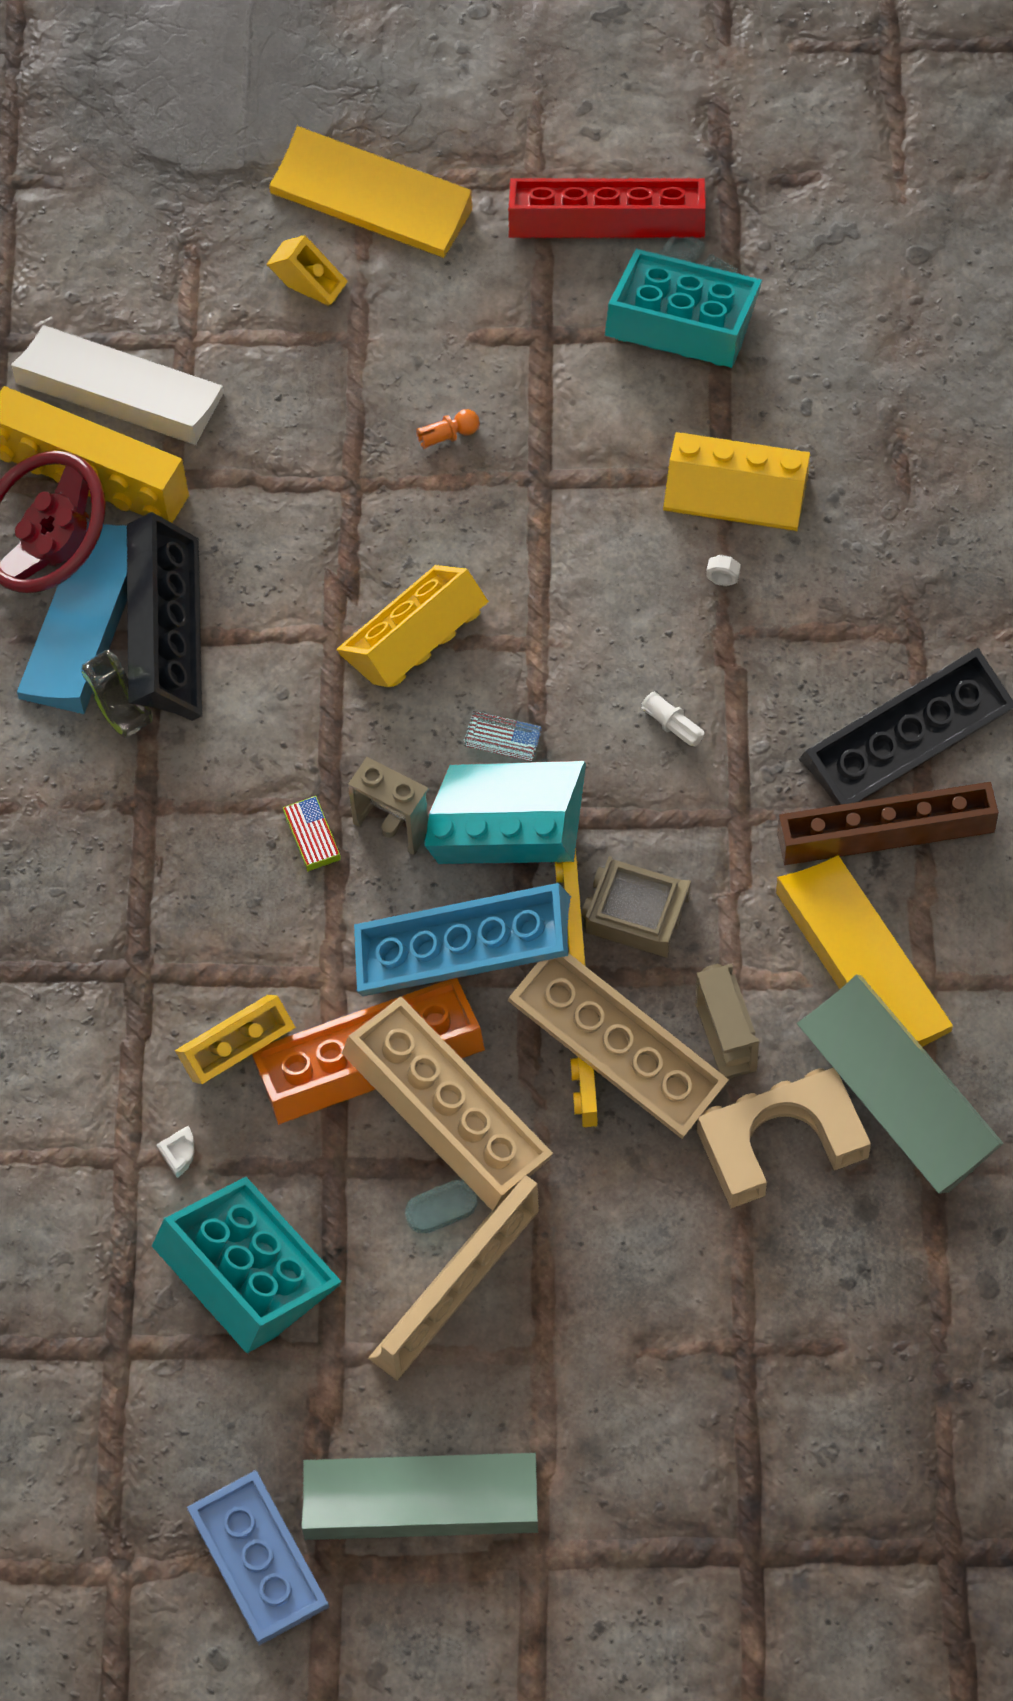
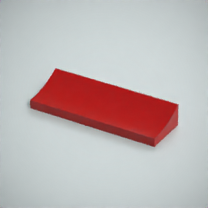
M510 178L508 207L509 238H705V178Z

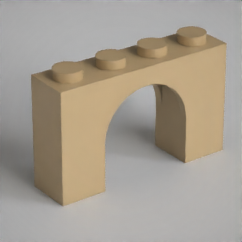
M823 1068L815 1069L806 1074L803 1079L792 1083L790 1081H782L774 1085L770 1091L759 1095L755 1093L744 1095L732 1105L723 1108L722 1106L711 1107L698 1117L697 1133L730 1208L766 1195L767 1181L752 1150L750 1139L754 1131L770 1119L792 1117L810 1125L818 1134L834 1170L869 1158L870 1140L840 1075L834 1068L828 1070Z

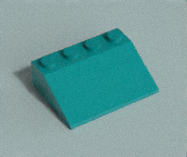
M635 249L608 303L605 336L616 338L623 342L640 344L655 350L679 354L686 358H695L718 366L732 368L740 352L762 280Z
M585 762L449 765L429 813L425 839L426 849L438 864L574 862L586 769Z
M247 1177L164 1218L152 1244L154 1250L246 1353L277 1337L338 1288L342 1282Z

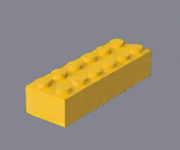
M3 386L1 389L0 460L8 463L12 461L18 464L30 456L46 451H65L78 455L87 461L98 474L103 485L106 501L113 503L115 507L122 511L130 510L142 516L153 512L173 523L189 497L182 458L6 386ZM46 465L34 469L31 473L36 475L41 473L59 483L65 465Z

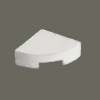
M189 1126L157 1144L158 1151L177 1178L188 1169L194 1157L195 1144Z

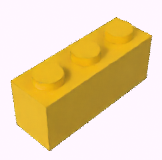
M266 995L176 1049L175 1052L192 1082L203 1084L296 1027L280 998L276 995Z

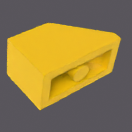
M306 235L283 241L266 264L288 288L327 306L334 302L348 282Z

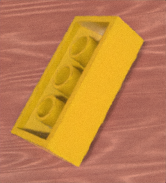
M676 432L669 462L663 511L798 531L808 479L810 452Z
M435 565L336 650L373 685L394 687L406 678L405 673L413 666L427 661L431 656L430 652L439 644L450 641L456 635L455 630L462 624L477 618L481 613L480 609L489 601L468 569Z

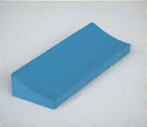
M103 524L99 540L89 558L76 573L58 585L18 687V699L85 714L93 689L84 678L82 671L88 676L93 687H95L127 602V525Z
M559 883L354 924L357 992L362 996L568 956V913L571 896Z

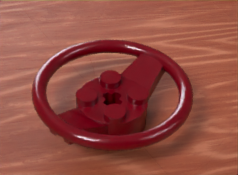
M65 451L38 453L16 464L0 479L1 504L12 486L27 473L46 465H65L54 494L46 491L39 493L32 505L26 510L22 520L15 527V535L20 539V543L0 561V585L4 588L20 593H37L51 589L76 573L94 550L102 532L105 519V493L96 471L78 455ZM90 490L92 500V512L89 527L87 529L86 519H89V515L87 514L85 509L87 504L88 493ZM68 560L49 575L36 579H27L47 565L56 567V564Z

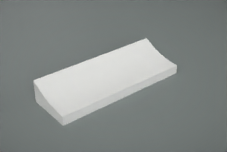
M45 325L41 327L23 354L11 364L16 384L194 445L197 444L224 394L222 385Z

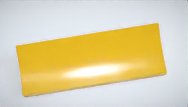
M299 126L296 127L283 161L269 185L271 194L445 258L472 212V193L470 189Z
M839 855L810 868L777 877L776 894L839 989L855 975H861L922 1047L952 1032L953 1024Z

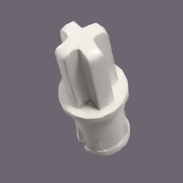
M651 692L642 702L643 707L641 709L659 721L664 731H672L688 745L696 747L704 738V731L683 715L684 710L670 705L658 693Z

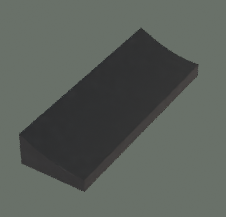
M150 512L127 524L128 704L161 709L193 721L202 717L199 538L159 515Z
M976 648L807 749L799 760L818 780L836 805L860 802L1013 709V700L980 649Z

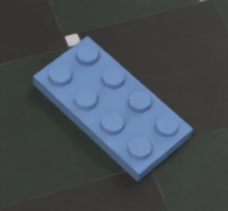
M256 1470L187 1507L192 1520L259 1646L329 1608L327 1600Z

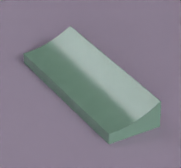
M855 975L828 1000L797 1022V1025L938 1193L950 1192L1004 1144L861 975Z
M536 1453L304 1460L302 1513L304 1539L538 1533Z

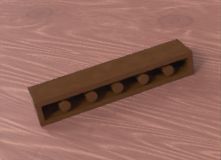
M991 782L779 814L777 835L784 865L829 859L837 855L842 857L995 833L999 812Z

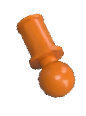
M463 409L456 414L454 420H451L446 415L442 421L417 428L419 442L423 440L420 444L421 447L426 449L449 439L452 442L456 441V433L464 436L472 435L479 428V416L475 411Z

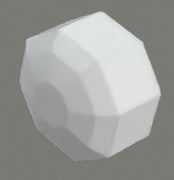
M723 555L709 558L706 577L717 585L730 586L736 584L741 564L733 558Z

